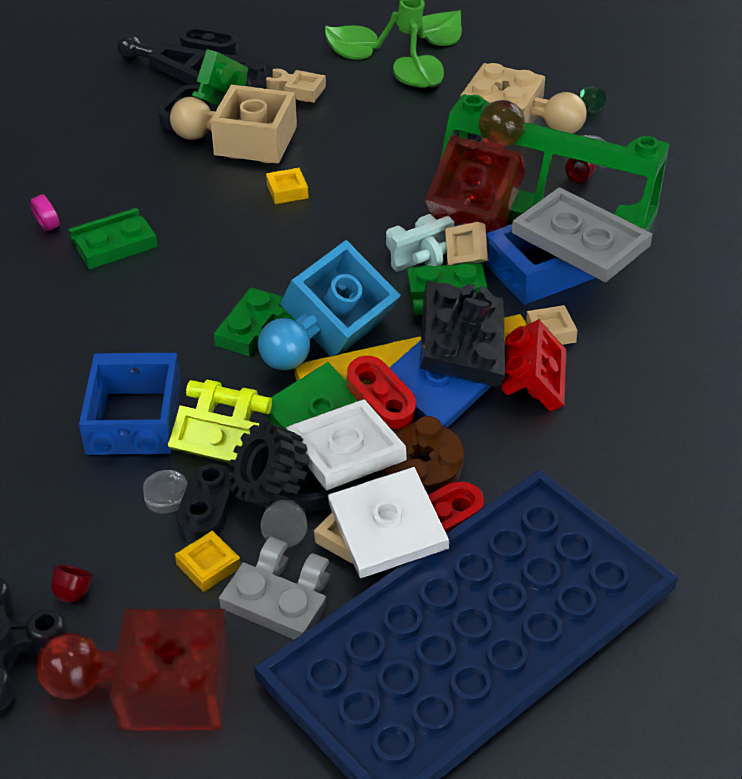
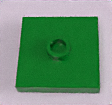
M327 362L270 397L272 398L271 411L269 414L264 415L274 425L286 429L290 425L358 402V400L348 390L346 380Z

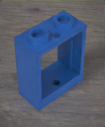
M513 224L486 233L488 261L484 262V264L524 305L596 278L558 257L534 265L523 253L535 249L537 246L513 234Z
M94 353L79 421V429L86 455L171 454L172 449L168 447V443L177 416L181 389L177 353ZM132 368H136V369H138L139 371H133V370H131V369H132ZM108 394H164L160 420H103Z

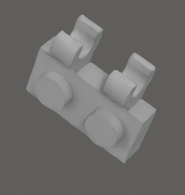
M270 537L260 552L256 567L244 562L241 564L220 595V606L223 610L295 640L315 626L327 608V598L320 593L324 590L330 579V574L324 572L329 564V560L311 553L303 565L298 583H293L279 577L289 563V557L282 555L287 548V543Z

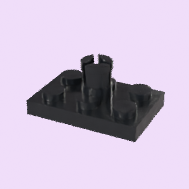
M427 280L423 292L420 369L501 387L505 377L503 298L493 296L489 290L482 286L479 287L478 292H474V284L457 288L449 283H437Z

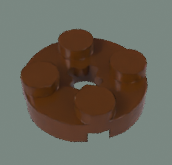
M424 416L416 422H410L403 428L392 429L406 446L407 460L379 470L381 477L415 467L428 495L450 483L458 482L461 470L464 467V446L460 438L453 431L441 426L440 420L432 416ZM416 455H426L429 457V461L424 462L420 458H412Z

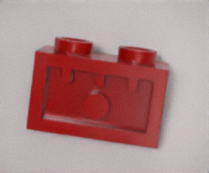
M540 319L526 326L515 328L505 338V377L501 384V390L506 395H510L526 387L529 394L534 399H539L550 412L563 407L565 400L566 348Z

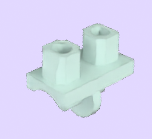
M431 214L420 217L415 223V228L406 231L399 225L386 231V246L391 252V267L398 272L422 262L430 266H442L443 254L447 253L445 228L454 227V221L449 216L437 220Z

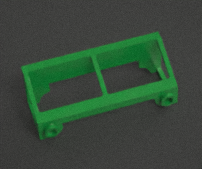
M463 94L450 111L434 193L444 182L457 176L474 175L486 178V170L477 166L476 157L467 155L468 133L544 152L535 194L495 184L501 192L503 202L502 217L500 216V219L513 222V220L546 197L543 196L552 155L556 154L645 176L647 183L641 201L633 205L619 204L614 215L649 232L658 212L670 143L659 141L651 136H641L632 140L625 147L490 114V103L479 95ZM454 130H459L458 157L446 173Z

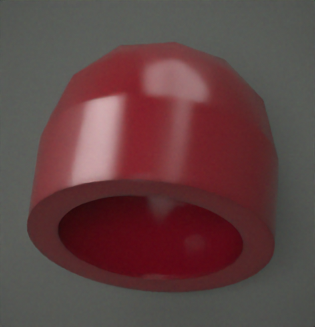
M570 158L566 163L565 170L567 176L572 181L583 183L593 176L596 164Z
M58 564L55 566L51 579L52 592L61 602L70 603L78 601L89 590L93 574L79 567Z

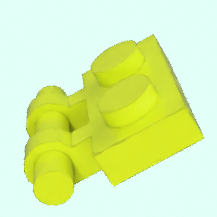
M208 379L204 383L190 380L187 385L186 395L199 399L197 407L194 409L179 406L168 447L175 451L230 463V459L236 460L237 453L233 452L235 446H242L243 444L240 439L244 433L250 434L249 428L251 426H259V423L249 421L254 411L269 414L272 407V398L260 396L257 390L244 387L241 391L222 387L221 382ZM218 403L235 407L232 417L213 412Z

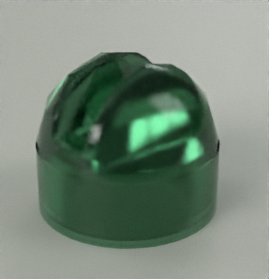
M586 86L578 94L583 100L587 112L591 114L599 113L606 103L605 91L595 86Z

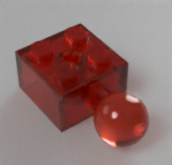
M508 100L494 101L488 104L481 112L478 126L480 134L484 139L483 143L451 135L425 198L429 212L435 219L438 220L449 216L454 221V225L457 226L481 222L485 224L486 233L505 226L525 175L521 153L504 149V147L516 143L521 138L525 129V117L522 110L515 103Z
M124 609L117 651H100L91 639L81 634H61L47 642L40 651L36 664L38 680L49 694L65 700L77 699L88 694L99 681H112L110 700L118 730H222L230 647L225 609Z

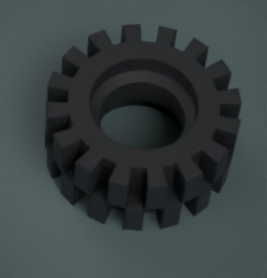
M259 422V426L253 425L249 428L250 434L244 433L241 436L242 446L236 445L233 452L237 453L236 460L230 459L229 467L234 469L232 473L228 474L229 481L233 482L230 488L233 493H236V497L241 500L271 510L272 508L279 509L282 508V503L288 504L292 500L290 492L297 494L301 488L296 483L299 478L305 479L306 472L301 469L302 466L308 465V457L302 454L308 449L307 445L302 443L303 438L300 435L271 423Z

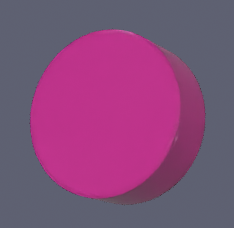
M44 194L30 199V208L37 222L45 231L49 232L60 226L58 216Z

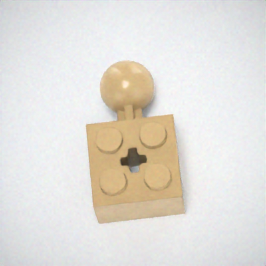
M483 63L461 94V96L466 94L483 97L491 105L490 114L534 124L537 118H542L545 120L548 128L571 134L581 129L587 116L586 106L583 100L576 94L562 92L554 95L550 100L543 99L545 76L534 74L530 70L505 68L497 63Z
M231 85L216 112L211 111L209 106L199 98L185 97L180 99L172 107L170 123L175 133L187 140L200 139L209 131H212L214 155L225 156L230 159L256 160L262 163H279L297 128L295 92Z

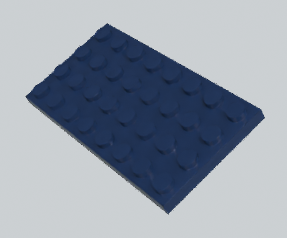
M539 469L448 532L449 549L402 564L254 667L255 677L348 779H441L672 592L676 587L678 576Z

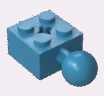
M345 240L291 280L280 305L295 320L289 318L275 319L262 329L258 338L260 356L267 365L274 369H294L307 358L310 351L311 338L329 356L343 354L388 317L401 295Z

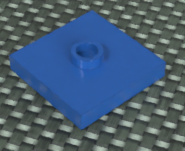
M420 340L397 360L390 369L414 394L416 398L414 415L418 418L424 416L435 417L440 420L441 426L448 428L492 385L420 369Z

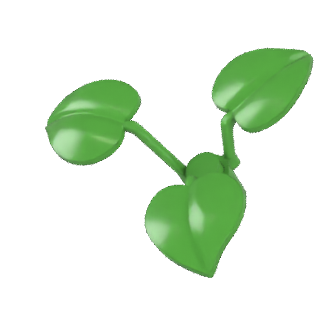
M400 0L398 12H392L391 20L379 39L371 29L356 25L341 27L325 25V36L331 48L339 55L354 60L367 59L372 56L373 48H380L397 22L401 32L411 34V57H401L393 64L395 77L402 83L414 87H437L443 81L444 68L441 62L432 55L417 57L416 35H419L421 39L426 38L429 43L437 46H449L457 43L462 33L461 10L423 16V0Z

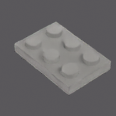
M560 187L513 220L512 226L513 234L605 283L649 248L653 235Z

